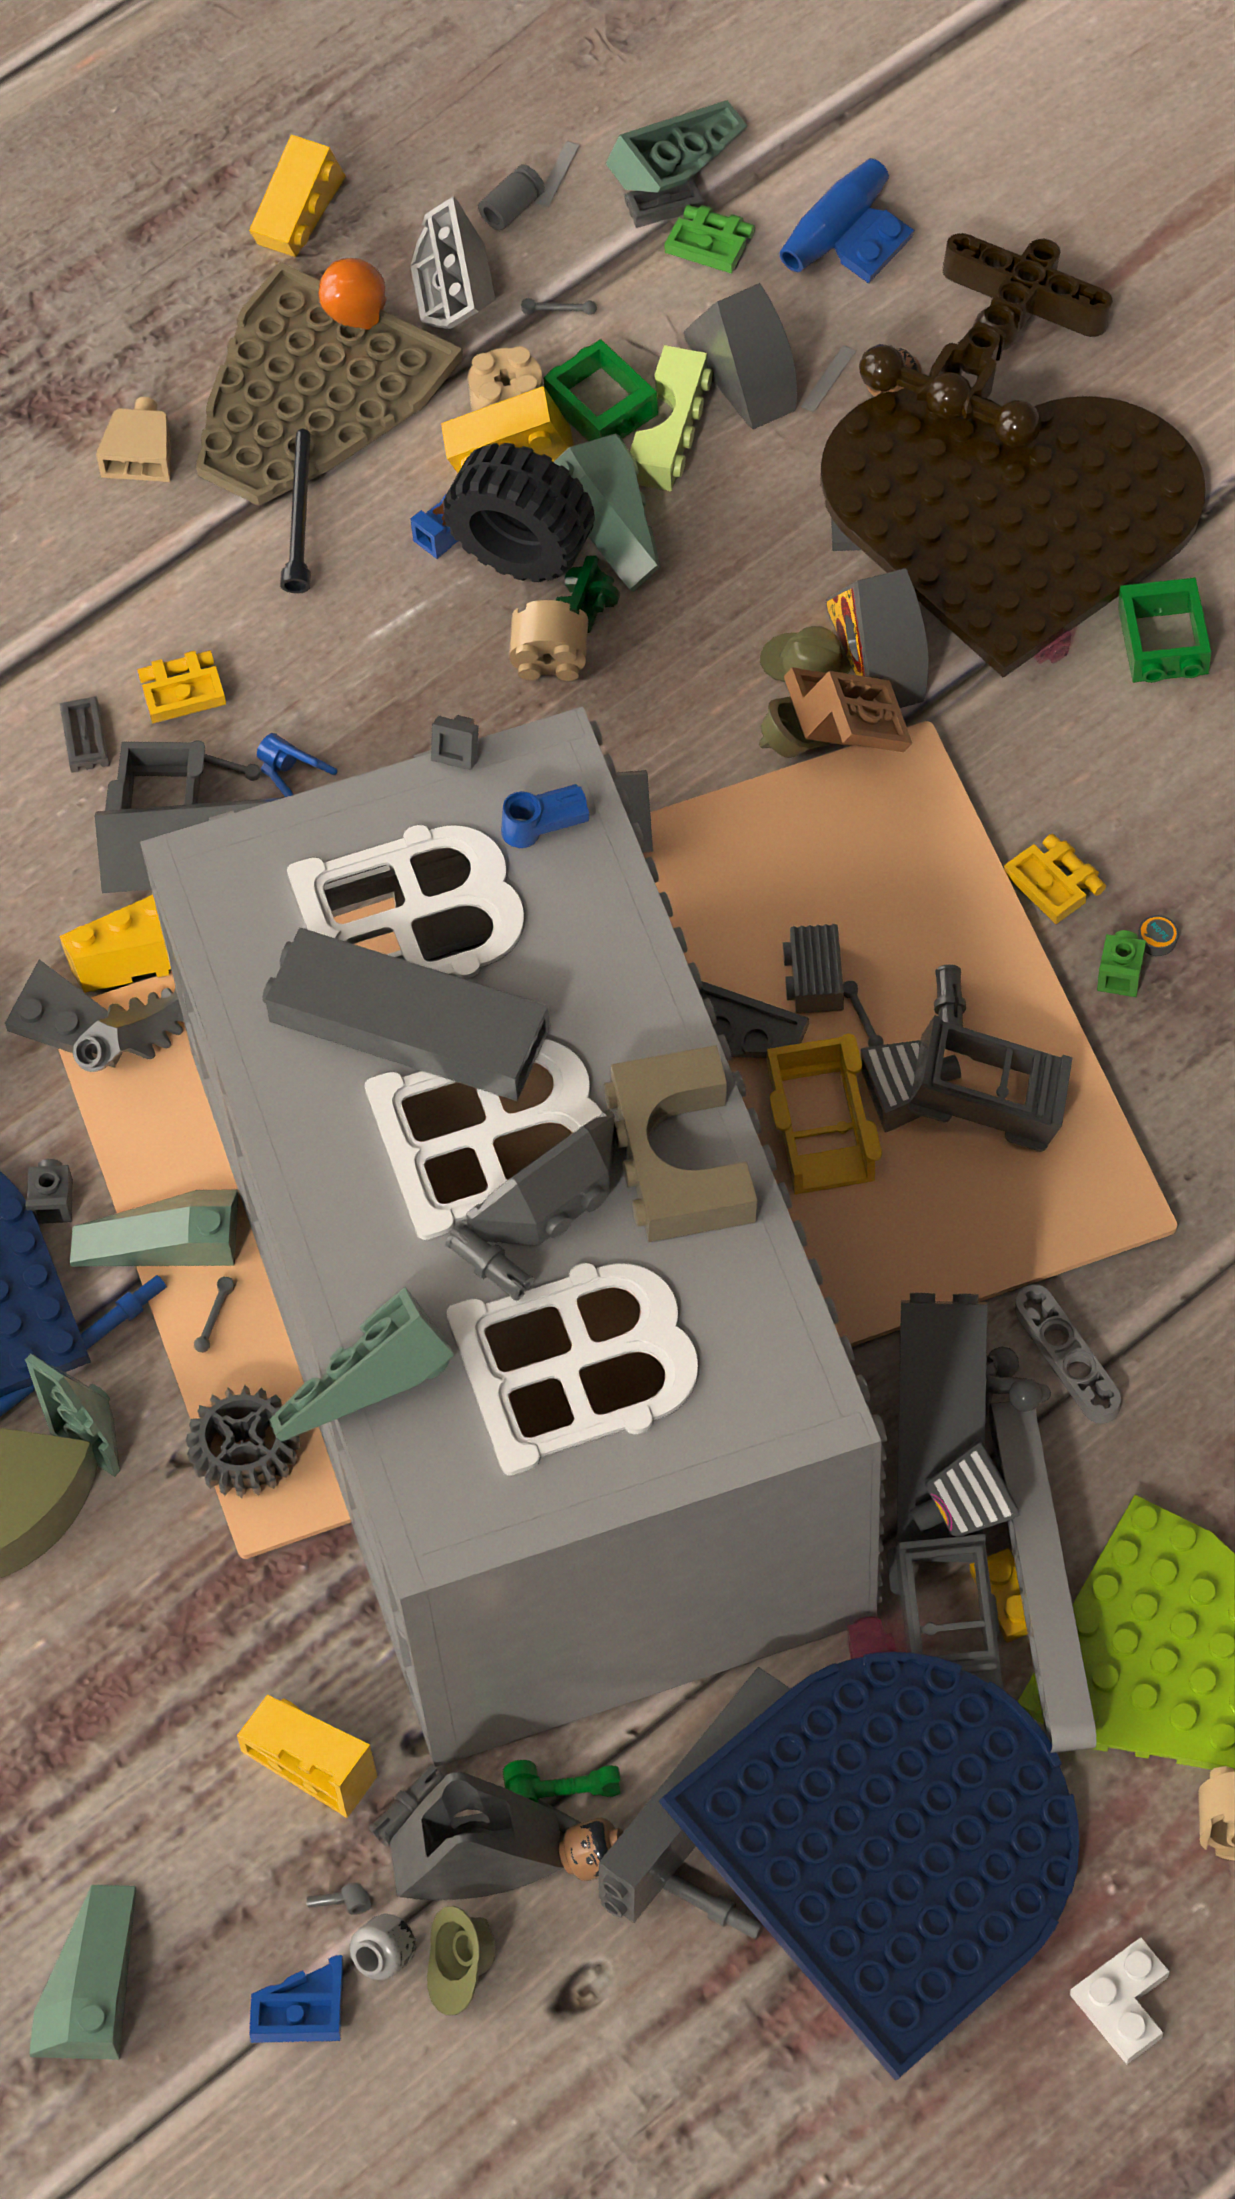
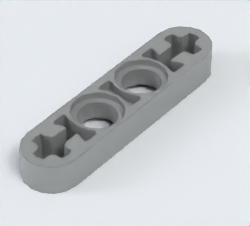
M1040 1285L1023 1287L1016 1296L1015 1314L1084 1415L1090 1421L1099 1424L1113 1421L1120 1411L1121 1394L1117 1386L1052 1294ZM1028 1300H1032L1034 1304L1042 1302L1041 1315L1045 1320L1041 1324L1040 1315L1033 1307L1026 1309ZM1057 1329L1067 1334L1068 1340L1063 1345L1053 1346L1046 1341L1044 1336L1050 1330ZM1078 1361L1086 1363L1090 1367L1091 1372L1084 1378H1075L1068 1373L1067 1368L1071 1363ZM1095 1383V1392L1102 1400L1109 1398V1408L1105 1409L1101 1404L1094 1406L1095 1395L1090 1387Z

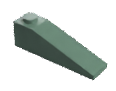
M725 100L620 134L605 164L625 190L660 192L686 183L743 133L747 125L729 101Z
M617 434L569 447L554 463L567 468L570 471L569 475L574 479L577 478L583 484V491L588 492L595 514L594 527L588 537L629 590L634 592L661 566L652 527L648 526L643 506L646 505L644 493L640 492L636 475L639 474L637 462L622 438Z
M406 1287L361 1324L359 1328L364 1335L352 1347L347 1349L339 1347L331 1355V1362L326 1369L327 1373L321 1379L313 1377L307 1380L271 1417L270 1423L275 1435L281 1442L413 1388L422 1383L426 1378L433 1379L447 1368L450 1362L449 1359L454 1356L449 1343Z
M30 1353L25 1361L50 1434L90 1442L97 1465L115 1477L120 1472L115 1422L109 1404V1396L97 1385L90 1384L88 1387L71 1375Z
M91 1885L34 2010L30 2057L120 2059L136 1898L135 1886Z

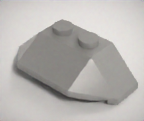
M451 197L424 215L422 222L424 229L417 240L411 262V272L421 322L427 326L452 329L495 301L485 244L462 206L454 197Z

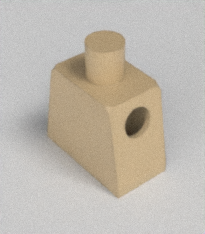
M140 397L136 399L134 409L118 408L113 412L96 453L101 478L171 481V436L167 414L163 411H156L157 402L152 398Z

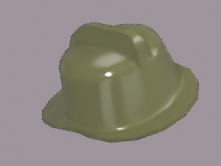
M810 626L802 629L800 632L784 633L773 637L764 645L760 653V664L764 672L773 679L785 682V674L792 667L824 673L834 671L849 674L851 670V665L837 636L829 629L821 626Z
M791 697L774 699L769 702L768 713L761 724L763 735L759 742L761 748H772L783 757L793 758L807 750L831 744L829 742L805 739Z
M456 1906L442 1908L432 1922L427 1989L431 2002L439 2012L445 2015H458L468 2007L473 1999L479 1976L492 1966L496 1947L487 1919L469 1917L464 1910Z

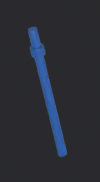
M156 1275L133 1294L127 1292L115 1302L117 1305L115 1308L81 1333L86 1350L126 1319L131 1321L144 1311L142 1307L167 1288L164 1281ZM34 1385L1 1397L0 1417L35 1391Z

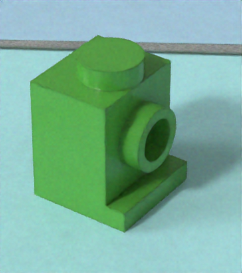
M1126 930L1118 931L1115 935L1106 934L1099 968L1097 991L1137 997L1146 940H1140L1137 934Z

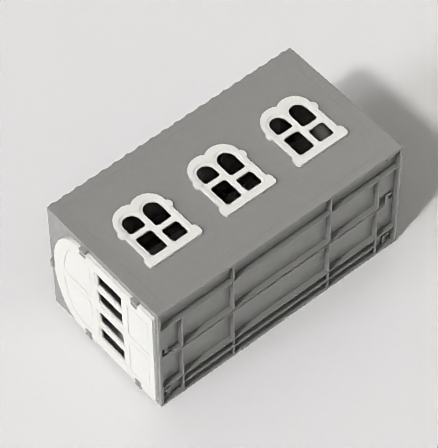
M584 707L478 738L477 763L471 770L431 761V750L413 755L414 758L236 813L230 811L209 818V821L140 842L192 1056L303 1382L305 1383L313 1377L321 1379L327 1373L326 1369L331 1362V1355L339 1347L344 1349L352 1347L364 1335L359 1328L361 1324L404 1287L412 1294L439 1329L454 1353V1356L449 1359L450 1362L447 1368L433 1379L426 1378L422 1383L413 1388L319 1426L434 1767L877 1620V1604L882 1603L878 1587L882 1586L879 1570L883 1569L879 1553L883 1552L880 1535L884 1534V1529L880 1517L885 1515L881 1499L885 1498V1492L881 1480L885 1479L886 1476L881 1461L886 1460L882 1442L887 1441L886 1432L878 1414L871 1416L866 1402H869L871 1399L863 1375L855 1377L850 1364L854 1362L851 1344L846 1335L839 1337L834 1324L838 1323L839 1320L831 1297L823 1298L818 1285L823 1284L818 1263L815 1258L807 1259L803 1247L807 1246V1239L802 1224L799 1220L792 1222L788 1209L792 1208L787 1187L784 1182L777 1184L772 1171L776 1170L772 1150L769 1145L762 1146L757 1134L761 1133V1126L756 1111L753 1107L746 1109L742 1097L746 1096V1090L739 1071L731 1072L727 1062L731 1060L727 1040L724 1034L716 1035L712 1025L717 1023L712 1003L709 998L703 1000L701 998L698 988L702 987V982L697 966L694 962L688 964L683 954L687 952L684 934L680 927L673 928L669 918L673 917L670 900L666 892L659 893L655 882L659 881L655 863L652 857L644 858L641 848L645 847L640 826L637 822L631 824L627 813H630L631 809L624 788L616 789L613 779L617 778L613 760L610 754L603 756L599 747L603 745L600 728L596 720L589 722ZM577 784L578 787L581 786L589 810L588 822L539 835L538 840L527 848L512 847L504 841L501 835L502 807L504 800L510 794L524 791L538 795ZM387 865V866L380 867V868H377V869H374V870H371V871H367V872H364V873H361V874H358V875H354V876H351V877H348V878H345V879H341V880H338V881H335V882H332V883H328V882H331V881H334V880H337V879H340V878H344V877H347V876H350V875H353V874H357V873H360V872H363V871H366V870H370V869H373V868H376V867H379V866ZM393 892L394 909L345 924H339L333 918L331 912L333 910ZM300 927L351 944L394 932L401 950L386 955L548 1006L550 1029L535 1063L548 1069L553 1077L554 1086L551 1095L543 1103L535 1107L510 1114L504 1111L498 1095L476 1088L486 1114V1120L483 1123L425 1142H418L412 1135L402 1102L408 1097L455 1083V1081L269 1022L266 1003L262 1001L265 985L270 977L276 978L281 967L280 956L288 941L293 942ZM717 1045L727 1082L726 1106L672 1116L661 1122L654 1129L648 1141L652 1150L661 1160L678 1169L703 1170L747 1162L757 1198L755 1223L648 1242L645 1226L637 1227L634 1218L632 1200L638 1199L635 1186L627 1187L625 1181L623 1161L628 1160L626 1147L618 1148L615 1142L610 1193L600 1207L592 1212L585 1211L572 1221L570 1227L557 1238L550 1237L539 1246L488 1242L491 1246L497 1244L505 1250V1257L528 1275L534 1277V1282L529 1290L525 1289L517 1281L512 1280L525 1293L520 1300H513L508 1293L489 1278L481 1279L474 1273V1266L455 1251L446 1247L445 1243L450 1233L454 1234L462 1242L467 1243L454 1229L460 1223L467 1224L466 1213L476 1205L484 1202L491 1193L508 1181L504 1176L493 1147V1142L496 1138L550 1122L562 1124L574 1133L607 1110H610L615 1115V1121H619L616 1108L608 1109L604 1092V1083L611 1082V1064ZM467 1147L474 1149L488 1183L487 1189L482 1193L448 1204L439 1203L435 1198L424 1168L425 1162L431 1158ZM612 1287L625 1289L633 1294L639 1302L641 1309L639 1321L634 1328L621 1336L603 1342H593L589 1338L578 1309V1298L585 1294ZM545 1307H556L561 1314L570 1338L571 1350L566 1354L510 1372H501L497 1368L485 1335L486 1328L492 1324ZM632 1352L651 1354L661 1362L665 1369L666 1379L663 1388L656 1396L647 1401L604 1415H598L592 1411L579 1377V1372L582 1368ZM556 1378L560 1380L573 1412L574 1422L567 1427L533 1438L524 1437L508 1398L509 1394L513 1390L546 1379Z

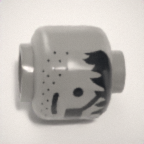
M381 1914L373 1917L356 1931L350 1943L351 1958L357 1969L365 1976L381 1981L393 1977L413 1959L416 1951L415 1936L411 1928L404 1920L392 1914Z

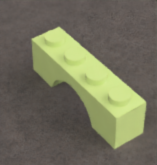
M664 345L655 372V386L657 398L667 403L673 412L662 424L648 430L636 431L630 452L638 465L639 474L636 475L638 485L672 491L675 478L682 477L685 467V456L683 453L685 448L690 449L695 433V428L692 425L694 419L700 420L703 411L704 398L701 396L703 390L709 391L712 383L713 370L707 366V353Z

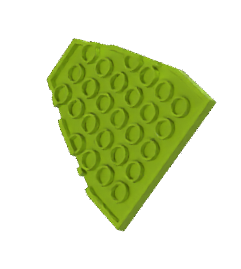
M1134 1495L1072 1604L1095 1722L1096 1747L1092 1749L1108 1752V1748L1135 1752V1757L1149 1759V1755L1177 1759L1176 1764L1210 1770L1217 1767H1230L1235 1770V1554L1211 1531ZM1034 1672L1018 1703L1033 1719L1044 1724Z

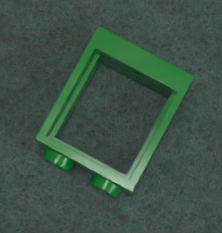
M599 339L589 347L582 348L576 356L561 366L552 368L543 377L545 389L564 418L588 442L613 434H617L623 439L658 415L657 391L602 339ZM602 368L629 396L597 417L570 389Z
M1196 577L1120 586L1118 612L1133 683L1144 681L1154 683L1162 679L1195 678L1200 675L1209 674L1211 648ZM1189 613L1196 646L1143 652L1136 619Z

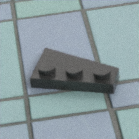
M39 959L6 1019L5 1026L7 1031L73 1053V1047L78 1038L97 1020L106 1018L107 1010ZM94 1045L92 1047V1056L96 1059L98 1050L97 1046ZM122 1053L108 1066L115 1068Z
M701 981L702 987L698 988L702 1000L710 999L717 1021L716 1024L712 1025L717 1036L724 1034L729 1045L731 1057L767 1058V1049L802 1043L809 1026L808 1017Z

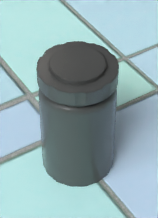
M525 164L519 165L514 172L510 173L479 202L478 210L480 215L492 228L499 231L505 229L545 191L544 182L539 174L530 166Z

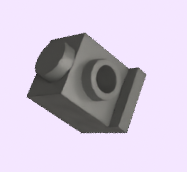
M44 1159L38 1163V1167H28L26 1210H32L38 1224L72 1222L73 1178L69 1165H62L60 1161L55 1159Z

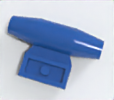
M870 158L836 181L800 219L779 252L783 264L794 272H801L834 248L841 260L840 263L869 284L910 241L914 232L911 227L886 209L882 211L870 208L889 179L886 167L878 160Z

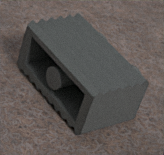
M825 924L814 927L811 925L798 928L795 926L791 927L790 942H783L784 966H792L793 975L785 976L787 1000H795L796 1013L844 1010L838 925L832 924L829 926Z

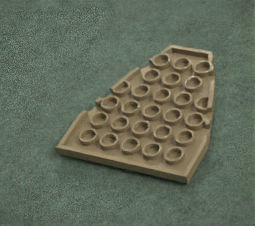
M280 262L240 310L237 317L238 326L234 338L229 340L225 363L220 365L208 398L205 430H202V448L198 453L196 464L197 474L199 477L260 506L293 489L295 440L299 429H307L311 435L309 481L333 469L421 410L463 359L462 348L382 310L379 312L378 323L369 330L339 324L326 314L319 302L320 281Z

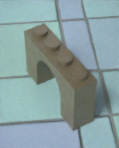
M717 1045L611 1064V1082L604 1083L608 1109L616 1108L619 1121H615L616 1144L618 1148L626 1147L628 1160L623 1161L627 1187L635 1186L638 1199L632 1200L637 1227L645 1226L648 1242L756 1222L757 1198L747 1162L703 1170L678 1169L661 1160L652 1150L648 1141L654 1129L661 1122L672 1116L726 1106L727 1082Z

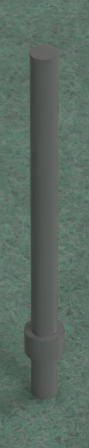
M538 1799L539 1804L557 1813L559 1831L565 1833L572 1825L581 1823ZM675 1874L668 1879L663 1889L708 1913L707 1918L722 1927L728 1924L755 1940L759 1938L764 1929L760 1921L736 1909L735 1902L722 1895L716 1898Z

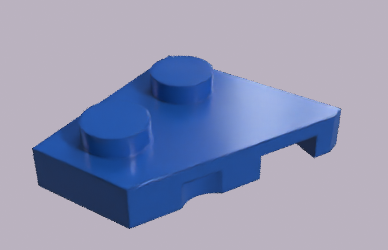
M342 1955L328 1958V1965L307 1975L302 1970L287 1977L279 1985H270L252 1993L249 2027L251 2043L341 2041L344 1970Z

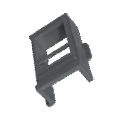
M199 740L193 742L122 741L117 780H113L108 784L105 811L131 809L135 776L187 777L184 805L198 804L200 778L204 767L205 744Z
M934 1015L921 1036L911 1099L908 1107L914 1114L940 1122H948L952 1116L1004 1131L1008 1142L1042 1152L1048 1147V1144L1063 1123L1073 1057L1051 1055L940 1021V1017ZM945 1049L969 1056L975 1061L1003 1069L1001 1083L996 1090L998 1097L940 1080ZM1010 1069L1030 1075L1025 1105L1005 1100L1009 1094L1007 1084Z
M985 1534L898 1543L895 1547L891 1548L886 1555L891 1591L896 1595H900L907 1653L923 1655L921 1633L932 1636L940 1631L981 1627L985 1651L933 1657L962 1666V1670L977 1676L986 1683L991 1681L1004 1690L997 1643L1000 1629L996 1598L991 1593ZM973 1554L980 1620L941 1625L929 1622L925 1626L920 1627L912 1560Z

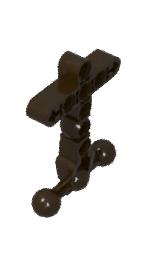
M957 233L948 238L942 267L943 275L954 283L991 297L990 306L978 313L973 328L966 333L963 339L957 344L949 343L944 346L932 365L929 376L906 367L902 353L892 345L885 344L872 346L863 353L859 363L860 376L863 382L872 390L888 391L899 385L917 393V400L927 401L930 410L940 418L955 419L963 416L965 420L976 417L993 424L998 438L1007 446L1024 447L1037 438L1041 429V417L1037 409L1027 401L1013 400L1000 406L986 400L992 392L997 366L996 361L1001 359L1004 350L1015 344L1020 329L1025 326L1032 314L1084 336L1097 337L1102 335L1107 328L1113 301L1112 296L1108 291L1058 271L1061 250L1057 243L1052 240H1033L1023 254L1019 255L972 235ZM963 371L966 374H972L977 376V380L973 387H971L969 381L961 375Z

